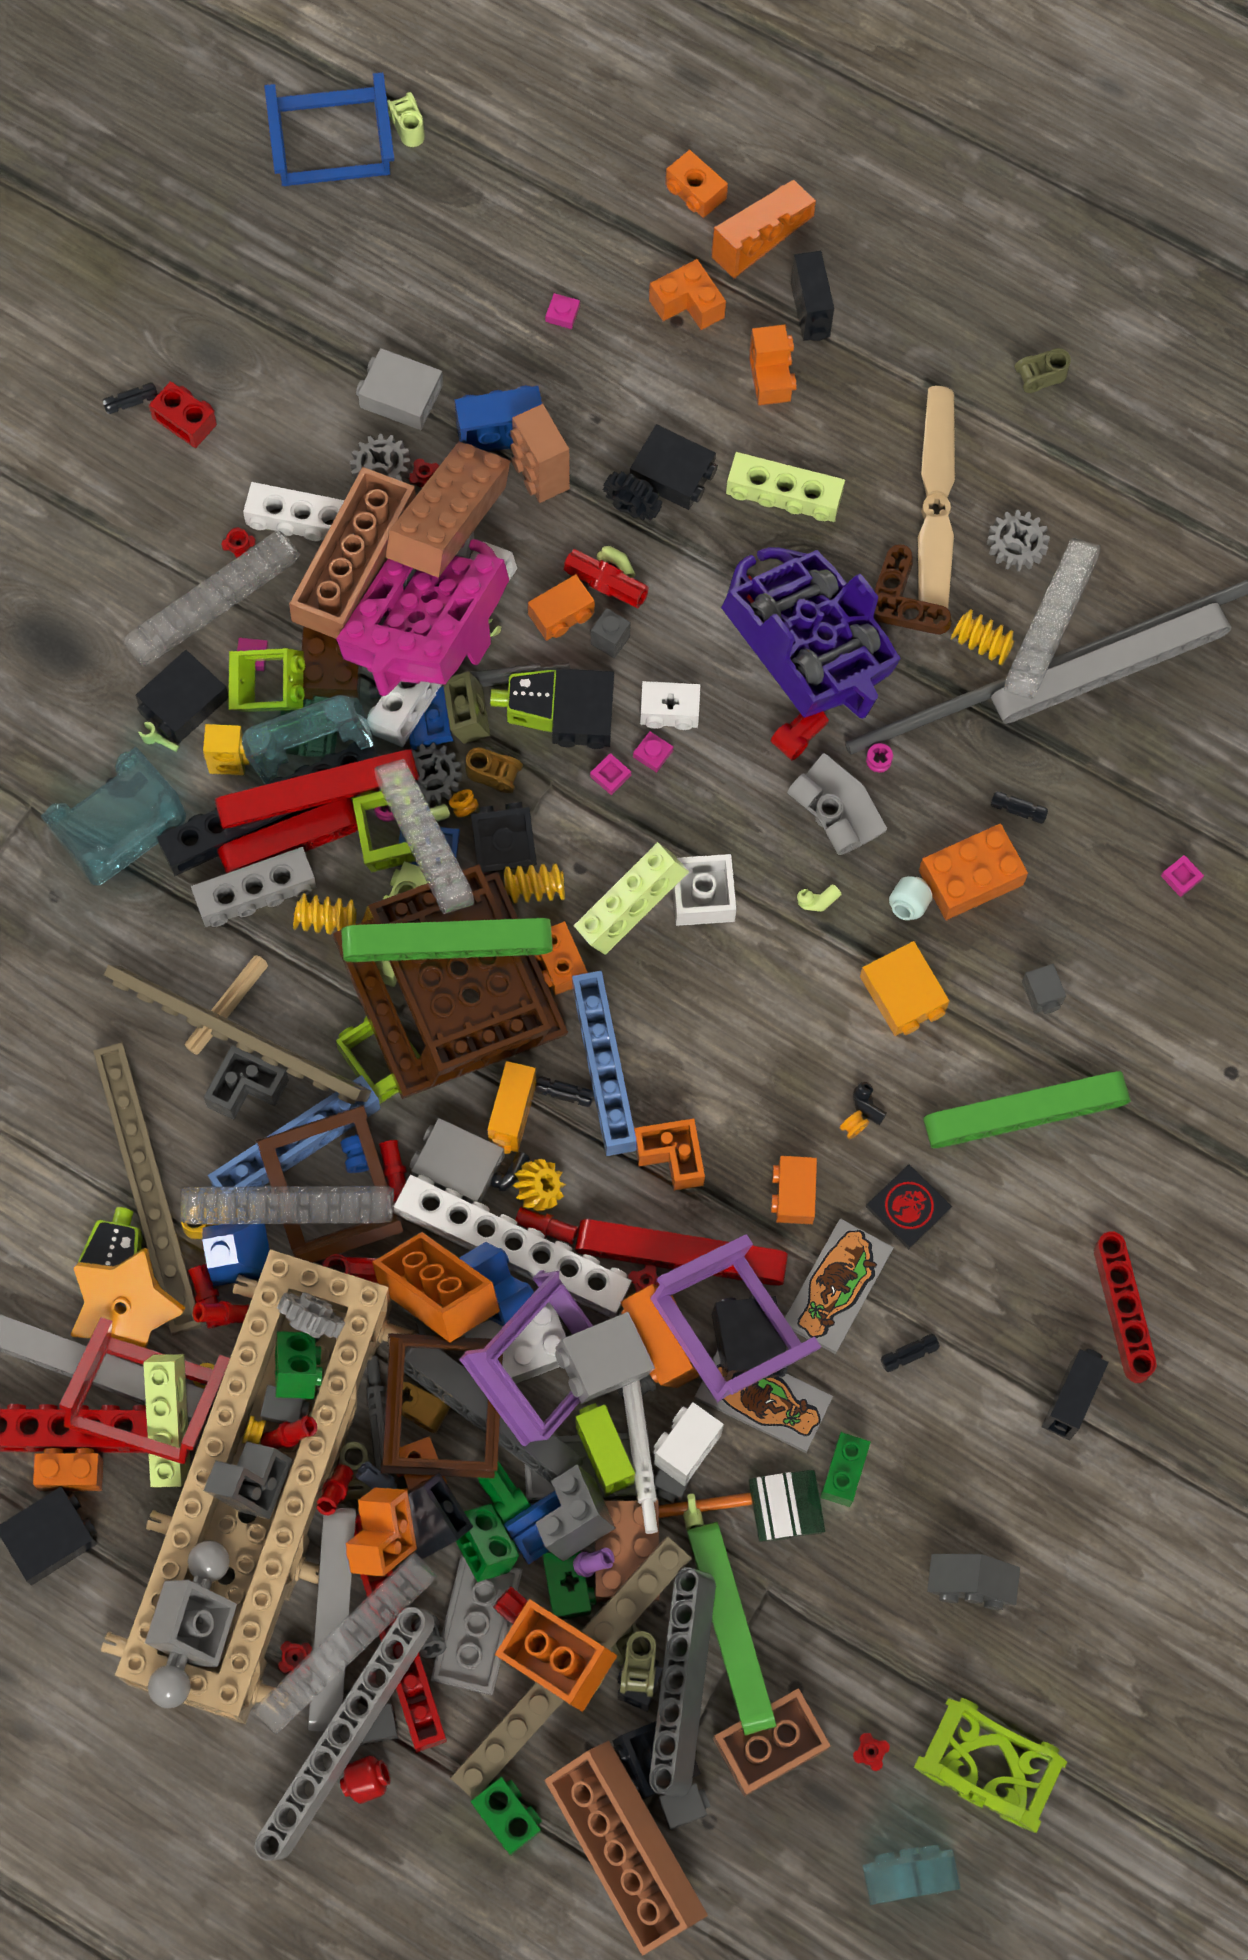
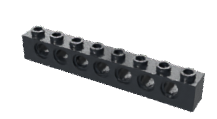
M370 738L365 741H355L347 749L337 754L334 752L329 753L321 761L311 766L303 765L296 769L293 774L285 778L277 777L268 784L378 757L379 755ZM323 805L226 828L221 833H212L211 830L215 826H221L217 807H215L213 811L207 814H197L191 817L187 823L181 826H171L165 829L161 835L157 836V840L174 876H177L218 857L217 850L230 841ZM189 838L198 839L197 843L192 846L184 845L185 841Z

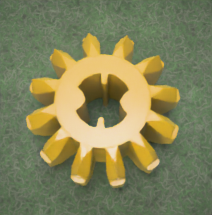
M545 1159L524 1163L522 1170L515 1173L519 1182L513 1185V1187L519 1189V1194L516 1198L524 1199L523 1207L533 1208L534 1211H543L555 1207L557 1200L564 1197L560 1188H563L566 1184L560 1182L559 1179L563 1172L555 1171V1163H546Z

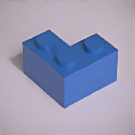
M484 1242L459 1258L493 1282L500 1312L488 1319L502 1327L534 1293L528 1283L512 1277L507 1265L509 1263L508 1256L502 1248H497L488 1242Z

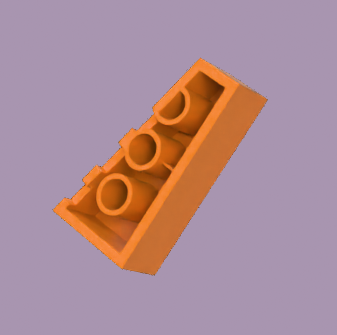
M795 180L781 185L774 192L714 227L712 258L733 279L811 219L814 216L816 200Z

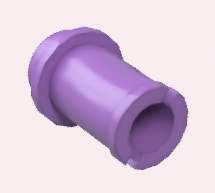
M605 1547L592 1553H579L573 1561V1567L578 1575L590 1577L596 1571L613 1567L612 1563L615 1562L613 1552Z

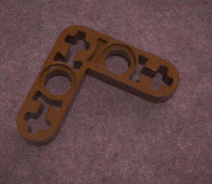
M898 544L891 547L887 552L875 588L878 602L873 616L874 619L881 623L931 634L946 633L952 624L950 611L946 607L902 597L913 566V556L908 546ZM900 555H904L905 559L900 561L899 570H896L895 559H898ZM890 578H896L900 583L896 588L889 589L884 586L885 581ZM884 604H888V608H885L884 612L879 611V608L883 607ZM897 606H899L898 615L895 616L894 611H897ZM910 608H914L919 612L918 616L914 619H906L903 613ZM924 612H927L928 617L925 616V622H923ZM938 616H943V620H940L939 624L934 623Z

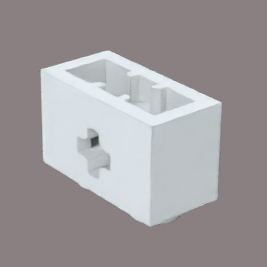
M643 681L640 725H646L649 728L655 729L663 726H675L680 730H689L692 727L698 728L700 684ZM667 705H672L673 709H667Z

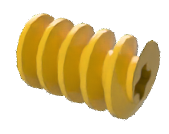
M970 609L959 620L951 640L959 634L958 643L960 645L969 640L968 649L973 650L979 645L978 654L982 656L989 650L988 659L993 661L999 655V665L1002 666L1015 643L1012 640L1014 631L1010 630L1004 636L1002 635L1003 625L993 630V620H989L983 625V615L980 614L973 620V610Z
M556 863L552 864L550 872H548L545 864H541L538 873H536L533 865H529L527 874L524 873L521 866H517L514 875L510 867H505V889L514 903H518L521 894L525 902H530L532 894L535 895L538 902H541L543 893H546L549 901H553L555 892H558L561 900H565L563 869L560 871Z
M303 893L296 904L293 929L296 930L301 922L304 931H308L313 924L314 931L320 933L325 925L326 933L331 935L335 927H337V931H340L343 927L356 925L357 909L352 899L349 900L346 907H343L342 899L338 898L333 906L329 896H326L323 904H320L318 895H314L310 903L307 900L306 893Z

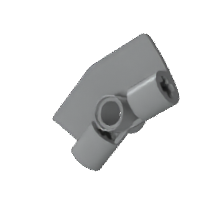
M825 753L819 757L806 774H801L794 781L787 792L789 796L814 815L816 822L824 828L838 855L848 853L868 843L887 830L884 821L862 783ZM831 807L836 813L827 815L822 811V808Z

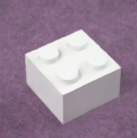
M731 854L677 858L689 873L673 888L676 926L735 922L736 900Z
M692 1402L688 1409L683 1406L672 1421L673 1425L671 1428L673 1430L670 1434L664 1432L654 1445L655 1450L653 1452L655 1454L654 1465L683 1486L688 1483L719 1440L724 1426L723 1423L694 1402Z

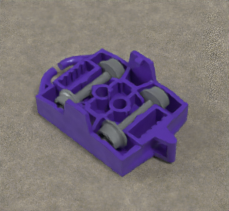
M780 547L761 549L757 552V557L760 561L777 559L784 564L764 572L752 580L748 578L747 571L756 564L755 557L748 555L739 561L721 608L801 715L805 718L844 704L859 718H865L878 698L874 686L890 676L901 659L887 635L874 620L873 616L878 602V595L865 578L858 574L846 583L835 567L818 550L807 554ZM748 595L751 596L754 602H749V600L747 599Z

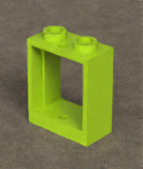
M288 648L229 651V710L241 712L303 710V700L305 697L303 688L304 651ZM283 660V701L255 702V661Z
M394 784L387 790L379 792L367 791L363 792L360 797L352 798L364 864L371 872L403 865L404 861L412 863L428 859L416 793L409 784ZM405 801L412 841L373 850L365 810Z
M366 1016L363 1020L364 1022L356 1028L351 1026L343 1030L339 1034L336 1044L337 1049L357 1078L361 1075L364 1077L381 1104L399 1092L392 1074L374 1085L350 1051L351 1048L374 1034ZM410 1042L416 1059H419L421 1056Z
M594 1403L579 1410L580 1415L576 1416V1430L605 1497L634 1485L635 1472L606 1405L598 1407Z

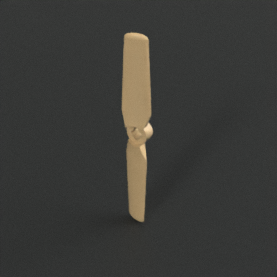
M936 385L928 388L921 469L927 498L924 500L921 510L924 523L918 535V600L942 605L948 609L954 534L949 520L951 504L948 500L955 481L954 392L948 387ZM933 504L938 505L940 509L939 514H934ZM924 612L923 622H925V616L928 617L927 612ZM938 616L934 623L939 624V621L943 620V616Z

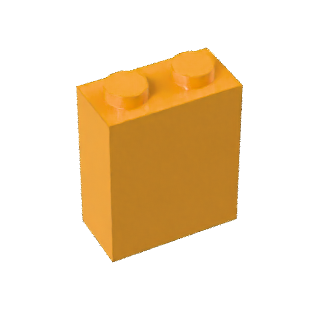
M914 941L862 967L860 978L894 1036L901 1033L908 1035L916 1031L920 1027V1023L928 1019L930 1022L936 1021L946 1014L945 1010L948 1007L949 999Z
M509 1061L505 1063L488 1126L489 1142L504 1148L505 1154H510L511 1151L519 1152L536 1085V1068Z

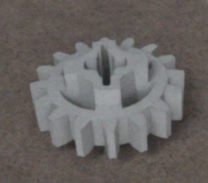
M379 434L378 440H373L371 436H368L369 443L365 445L359 442L360 451H352L354 460L350 461L354 480H356L363 465L367 469L402 481V477H410L408 469L412 468L409 450L404 447L403 441L400 440L395 443L393 435H390L387 440H384L382 434Z
M1016 510L1015 516L1005 512L1003 520L997 517L994 526H990L988 533L990 536L987 539V545L991 546L989 554L998 555L996 559L997 564L1005 561V569H1009L1011 565H1016V570L1020 571L1022 565H1025L1030 570L1032 569L1033 561L1040 564L1042 555L1047 553L1048 546L1046 545H1048L1050 536L1045 535L1047 526L1039 527L1041 519L1039 517L1034 520L1030 519L1031 512H1027L1025 517L1021 516L1019 510ZM1005 530L1006 534L1000 540V534ZM1036 542L1035 549L1031 551V546Z
M303 1292L300 1297L293 1293H284L277 1306L279 1312L286 1315V1318L291 1322L290 1326L315 1338H320L323 1334L330 1338L332 1336L338 1338L345 1325V1322L342 1321L343 1318L336 1316V1313L333 1312L330 1303L320 1300L309 1293Z

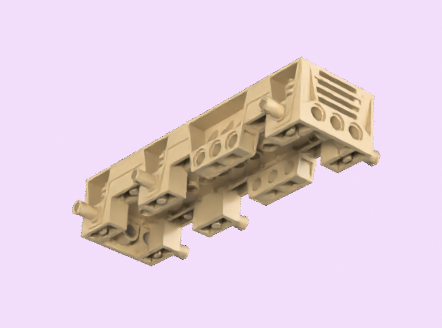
M270 1250L259 1281L243 1277L242 1275H238L236 1279L238 1284H234L233 1294H239L252 1300L173 1517L152 1510L149 1517L161 1523L151 1520L147 1521V1530L159 1532L166 1536L128 1639L108 1632L104 1639L117 1645L113 1646L103 1642L101 1652L121 1657L115 1676L128 1686L148 1692V1682L151 1675L158 1668L166 1666L169 1658L168 1654L145 1644L164 1582L174 1580H190L193 1582L194 1577L188 1567V1557L191 1550L203 1541L220 1543L229 1554V1568L234 1570L235 1578L233 1582L227 1585H223L218 1581L212 1582L210 1591L236 1603L237 1606L218 1667H195L186 1663L184 1671L190 1679L191 1687L190 1693L183 1704L246 1724L251 1708L257 1702L279 1709L282 1712L287 1705L285 1702L274 1698L277 1697L288 1701L290 1691H284L263 1684L262 1677L267 1665L264 1656L284 1600L289 1601L296 1582L302 1579L318 1584L320 1565L306 1561L305 1557L310 1542L307 1534L316 1511L317 1500L322 1495L324 1482L331 1478L339 1462L340 1451L346 1442L357 1410V1391L368 1360L375 1356L380 1343L383 1341L388 1342V1333H415V1330H409L389 1323L388 1316L392 1308L389 1287L274 1250ZM303 1292L309 1293L320 1300L330 1303L332 1305L331 1309L336 1313V1316L343 1318L342 1321L345 1322L338 1338L333 1336L330 1338L323 1334L320 1336L319 1341L316 1342V1346H321V1364L316 1365V1367H322L321 1386H315L314 1399H307V1401L311 1402L309 1417H313L316 1421L317 1432L311 1437L301 1439L293 1447L284 1446L277 1449L292 1458L293 1461L270 1519L256 1516L253 1522L243 1523L239 1519L240 1511L206 1493L204 1488L215 1461L233 1465L238 1464L245 1446L242 1443V1439L250 1416H254L256 1421L262 1420L260 1415L267 1385L275 1386L277 1331L303 1332L290 1326L291 1322L286 1318V1315L280 1313L279 1309H277L283 1294L293 1293L300 1297ZM266 1421L262 1434L277 1429L281 1423Z

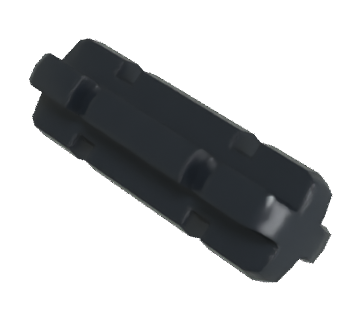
M150 382L142 385L143 388L141 389L136 387L118 393V397L114 398L112 395L104 398L103 405L107 414L118 412V408L121 407L124 410L144 403V399H147V401L153 400L158 395L155 385Z
M999 791L994 793L991 801L992 807L1000 810L1004 808L1006 812L1026 819L1030 817L1032 821L1040 824L1045 822L1048 814L1046 807L1040 805L1035 807L1031 802L1011 796V798L1006 797L1007 794Z
M543 1076L537 1079L535 1092L546 1096L548 1093L553 1098L571 1103L577 1101L578 1105L590 1107L592 1104L594 1092L590 1089L582 1088L580 1090L578 1086L557 1080L551 1082L550 1078Z
M929 1334L923 1337L922 1341L916 1340L896 1349L894 1354L890 1352L881 1357L883 1368L886 1372H891L897 1369L900 1364L904 1366L924 1357L926 1352L930 1354L937 1351L940 1345L936 1336Z

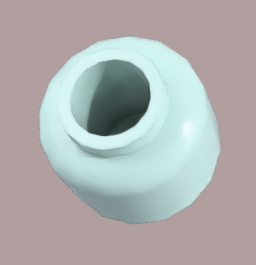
M907 876L901 878L889 897V903L893 913L900 919L915 920L924 914L932 901L933 894L924 879Z

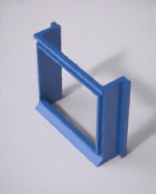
M383 72L373 73L374 87L277 97L275 84L264 85L274 173H280L282 186L390 175L389 162L395 160ZM369 102L375 103L382 163L287 173L280 112Z

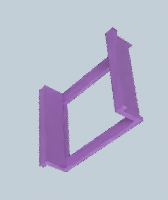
M747 1234L659 1276L657 1281L660 1285L650 1298L717 1403L726 1396L733 1395L821 1348L815 1336L803 1343L800 1342L745 1259V1254L753 1245ZM733 1265L789 1350L726 1382L671 1295Z
M540 1270L533 1277L539 1288L483 1349L466 1351L459 1359L522 1446H527L532 1441L548 1440L580 1403L579 1398L575 1397L570 1391L543 1423L498 1361L501 1354L548 1302H550L572 1334L593 1326L559 1279V1270L547 1273L544 1270Z

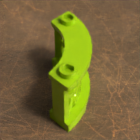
M948 1698L945 1703L948 1708L925 1757L919 1756L914 1768L940 1786H947L959 1792L957 1796L981 1809L983 1806H986L989 1810L997 1812L1000 1818L1037 1833L1042 1822L1039 1820V1817L1062 1767L1065 1768L1067 1761L1058 1754L1060 1750L1044 1741L1039 1745L1006 1729L977 1711L979 1706L968 1699L961 1698L958 1702ZM961 1717L969 1722L970 1730L964 1732L961 1726L958 1728V1735L963 1743L959 1744L952 1736ZM980 1727L991 1734L979 1736ZM948 1745H950L953 1749L943 1758ZM998 1745L1007 1760L1012 1777L1003 1776L992 1779L981 1789L976 1786L978 1781L976 1763L968 1752L981 1747ZM1012 1745H1014V1746H1016V1747H1018V1748H1020V1749H1022V1750H1024V1751H1026V1752L1022 1753V1754L1018 1757V1755H1017V1753H1016V1751H1015V1749H1014V1747H1013ZM960 1757L969 1767V1774L966 1777L958 1773L959 1766H964V1763L958 1760ZM1032 1758H1038L1048 1763L1040 1783L1027 1781L1025 1775H1032L1040 1770L1033 1769L1029 1763ZM998 1784L1013 1785V1789L1005 1788L1007 1791L1005 1797H1000L996 1793ZM1027 1788L1036 1789L1026 1810Z

